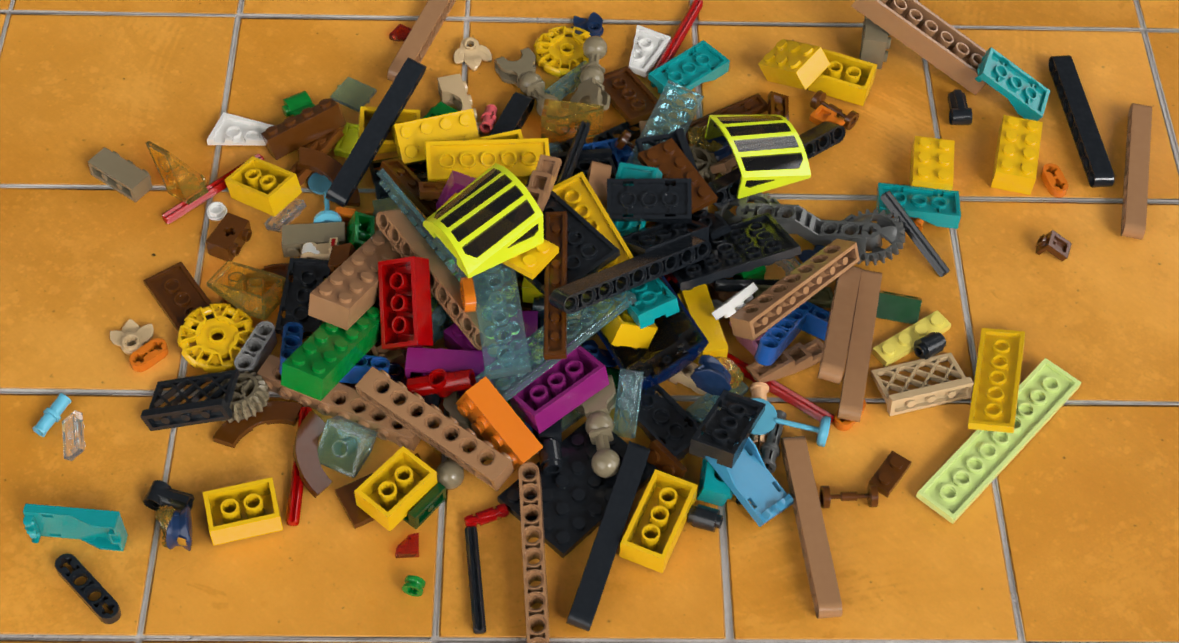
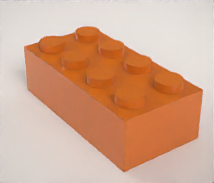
M486 376L468 389L456 402L459 413L469 419L473 430L489 441L499 453L505 452L511 457L514 468L513 472L543 448L541 443Z

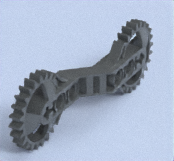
M761 192L741 199L736 198L721 207H717L718 211L714 212L723 217L728 224L769 213L788 234H798L815 246H827L835 239L857 242L860 258L857 264L865 261L866 266H868L870 261H873L874 265H877L878 260L885 263L886 257L892 260V254L898 255L899 249H903V243H905L903 222H899V217L893 218L892 212L886 215L885 210L878 213L877 209H875L873 213H870L866 209V214L858 211V216L851 214L841 221L820 220L799 205L780 204L775 197L770 198L769 193L763 195ZM734 206H738L736 216L729 211ZM882 238L891 243L886 249L881 248Z

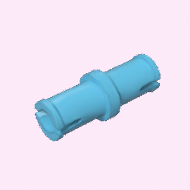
M60 393L52 405L43 411L44 415L32 428L33 431L45 437L53 424L59 422L61 419L60 415L72 402L71 399Z

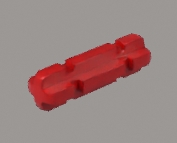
M503 503L497 505L495 509L491 507L477 512L475 516L473 514L464 517L465 526L477 527L478 524L482 526L498 520V517L500 519L509 515L508 507Z

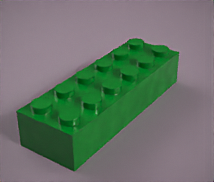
M370 307L348 330L324 322L282 363L281 385L321 401L380 340V310L376 307Z

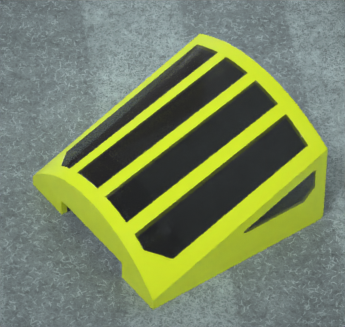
M709 115L705 138L710 140L724 136L727 140L741 175L736 195L738 199L811 177L810 166L802 141L793 125L782 115Z
M497 163L423 221V226L432 237H438L457 259V266L468 279L544 242L543 213L523 183L511 171Z

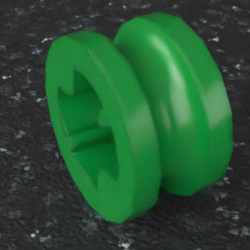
M406 576L404 580L406 584L402 586L403 592L410 596H421L423 594L422 588L425 587L426 582L418 576Z

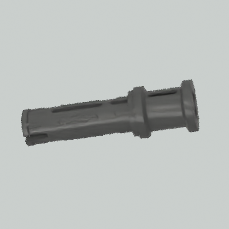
M776 410L777 418L786 419L787 414L784 411ZM778 423L768 433L766 442L760 448L761 458L764 464L767 463L766 468L770 473L776 470V457L780 455L778 445L784 425Z

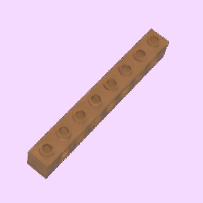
M835 239L731 315L730 322L733 335L752 341L757 339L858 263L860 258L857 242Z
M270 354L256 373L257 376L261 375L265 383H267L268 392L272 391L284 399L294 400L303 404V407H311L322 415L337 418L341 423L356 426L359 430L375 434L382 440H389L396 443L399 447L404 446L413 451L421 441V438L361 398L356 389L338 383L321 401L282 386L281 374L279 373L280 358Z
M372 366L355 385L361 398L494 490L498 491L513 473L512 459L505 452L499 453L489 441L478 439L471 429H464L459 426L456 419L452 416L446 417L443 415L442 411L434 404L428 405L422 396L416 392L414 394L409 392L402 382L393 381L384 370L378 371ZM388 389L385 393H380L382 390ZM405 401L403 404L397 405L398 402ZM422 412L420 416H414L416 413ZM434 424H440L437 428H431ZM451 436H457L454 440H448ZM468 448H475L472 452H465ZM486 460H493L490 464H483Z

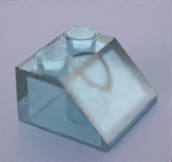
M341 416L327 419L318 446L320 464L355 478L371 454L378 432Z

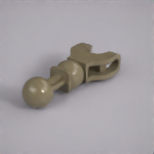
M591 36L583 44V52L589 59V62L581 66V83L578 84V89L569 102V116L578 124L587 119L593 107L601 113L608 110L610 105V95L604 91V86L602 85L605 68L599 64V60L607 53V44L599 36Z
M527 47L520 50L521 59L518 61H508L504 57L494 59L495 71L499 78L505 83L515 84L522 93L536 99V110L542 118L554 119L559 115L561 103L556 96L545 93V82L536 73V56L530 48Z
M608 375L609 385L575 408L580 415L587 418L585 429L589 434L591 443L596 445L597 452L592 457L591 466L593 471L603 478L614 476L619 471L621 464L618 454L610 449L609 444L610 441L614 440L612 434L614 422L610 417V412L618 402L612 375Z
M453 391L443 401L447 417L452 416L458 421L459 426L464 429L469 428L475 433L469 419L459 413L456 402L460 399L457 391ZM451 436L448 440H454L457 436ZM448 457L436 469L437 482L445 486L446 489H455L464 480L463 468Z

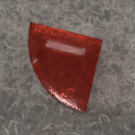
M399 24L389 34V39L405 41L412 29Z
M419 533L408 535L406 539L398 544L395 552L396 558L419 557Z

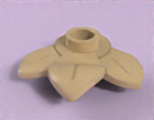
M472 37L463 39L460 48L454 53L455 64L465 62L473 71L478 69L481 60L486 62L492 61L490 50L486 46L480 45Z
M129 319L121 331H110V340L114 345L120 346L124 353L131 355L143 346L144 343L151 340L154 328L152 324H147L140 328L136 322Z

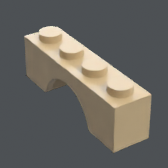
M455 74L437 78L441 101L459 111L473 109L476 121V109L471 107L473 105L470 94L467 95V83L462 80L461 75ZM476 122L478 134H482L479 128L480 122Z

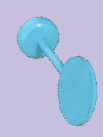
M316 172L309 177L308 186L313 193L324 195L325 210L316 214L313 223L342 222L341 216L337 212L330 210L329 200L325 198L332 184L331 181L324 175L321 176Z
M752 398L753 400L765 403L766 406L764 413L750 434H767L778 423L816 432L817 445L825 447L831 417H822L819 427L777 418V412L770 402L761 398Z

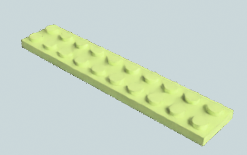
M1045 358L1019 385L1014 433L976 430L917 492L916 498L953 524L1078 390L1082 382Z

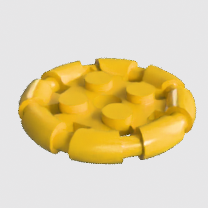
M558 26L549 29L547 33H542L534 44L533 53L536 56V64L539 67H543L546 73L556 77H579L582 72L580 70L581 66L589 62V59L583 52V44L587 38L591 37L589 35L590 32L575 26L573 28ZM575 30L581 31V32H583V33H582V34H576V33H575Z
M211 303L207 307L196 308L184 319L185 323L179 328L177 341L178 346L182 348V356L191 366L203 368L204 372L208 373L223 372L230 368L235 370L234 360L241 350L238 345L239 343L245 344L255 329L253 328L254 322L246 312L240 308L235 309L231 307V304ZM210 314L214 316V318L209 320L205 317ZM241 327L245 329V330L240 331V332H239V330H238V328H241ZM215 333L223 335V338L220 340H214L211 337ZM196 342L195 346L190 347V343ZM204 354L209 356L207 361L202 359ZM228 356L230 357V360L223 362L222 359H226Z

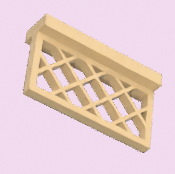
M952 353L933 356L926 360L920 359L871 370L870 374L887 404L889 416L971 398L974 384L971 377L965 376ZM948 361L951 366L947 368L939 365V363ZM926 366L932 369L930 372H926L919 368ZM935 370L946 373V375L943 378L934 375L933 373L935 372ZM907 371L910 372L911 375L910 377H907L899 374V372ZM916 374L926 379L924 382H921L913 378ZM886 375L891 377L888 382L880 379L879 376ZM951 375L959 379L951 381L948 380V377ZM897 379L905 382L904 387L893 384L894 380ZM933 380L940 384L929 385L928 382ZM910 384L919 387L913 390L907 389ZM892 389L900 393L889 395L888 390Z

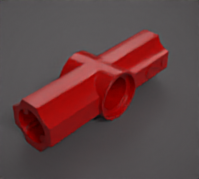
M435 369L429 375L410 377V379H407L406 386L412 394L416 392L420 396L437 394L439 397H448L453 391L470 389L476 384V378L473 369L452 372Z

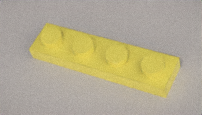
M937 310L875 346L872 354L884 367H887L914 351V342L931 332L943 334L951 328V323Z

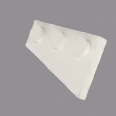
M637 25L629 62L630 70L634 74L646 78L665 51L671 37Z
M223 112L207 138V144L266 146L261 133L274 125Z
M754 282L724 301L712 312V315L716 320L722 316L727 319L754 298L752 294L758 290Z

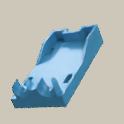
M748 437L739 458L732 468L717 464V459L705 456L759 527L794 503L792 496L784 491L766 468L755 443L750 437Z

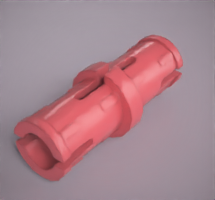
M493 104L487 105L485 112L481 115L479 128L483 133H490L492 126L496 123L498 109Z

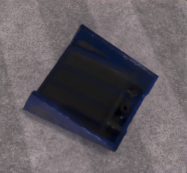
M664 276L660 279L677 297L680 312L667 318L663 315L654 319L658 329L648 349L613 346L595 321L591 323L634 391L655 386L673 377L692 363L709 343Z

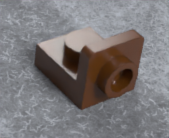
M1052 230L1046 235L1043 234L1038 239L1036 253L1040 255L1048 251L1063 262L1068 258L1072 243Z

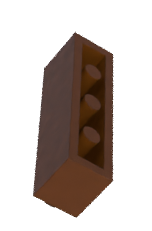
M329 98L321 100L319 104L312 108L302 110L300 114L294 117L286 118L284 122L276 126L267 128L261 135L269 153L278 160L299 149V147H303L346 125L338 103Z

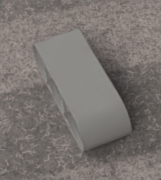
M262 321L257 324L234 360L235 369L241 373L248 370L250 374L259 371L277 344L273 323Z

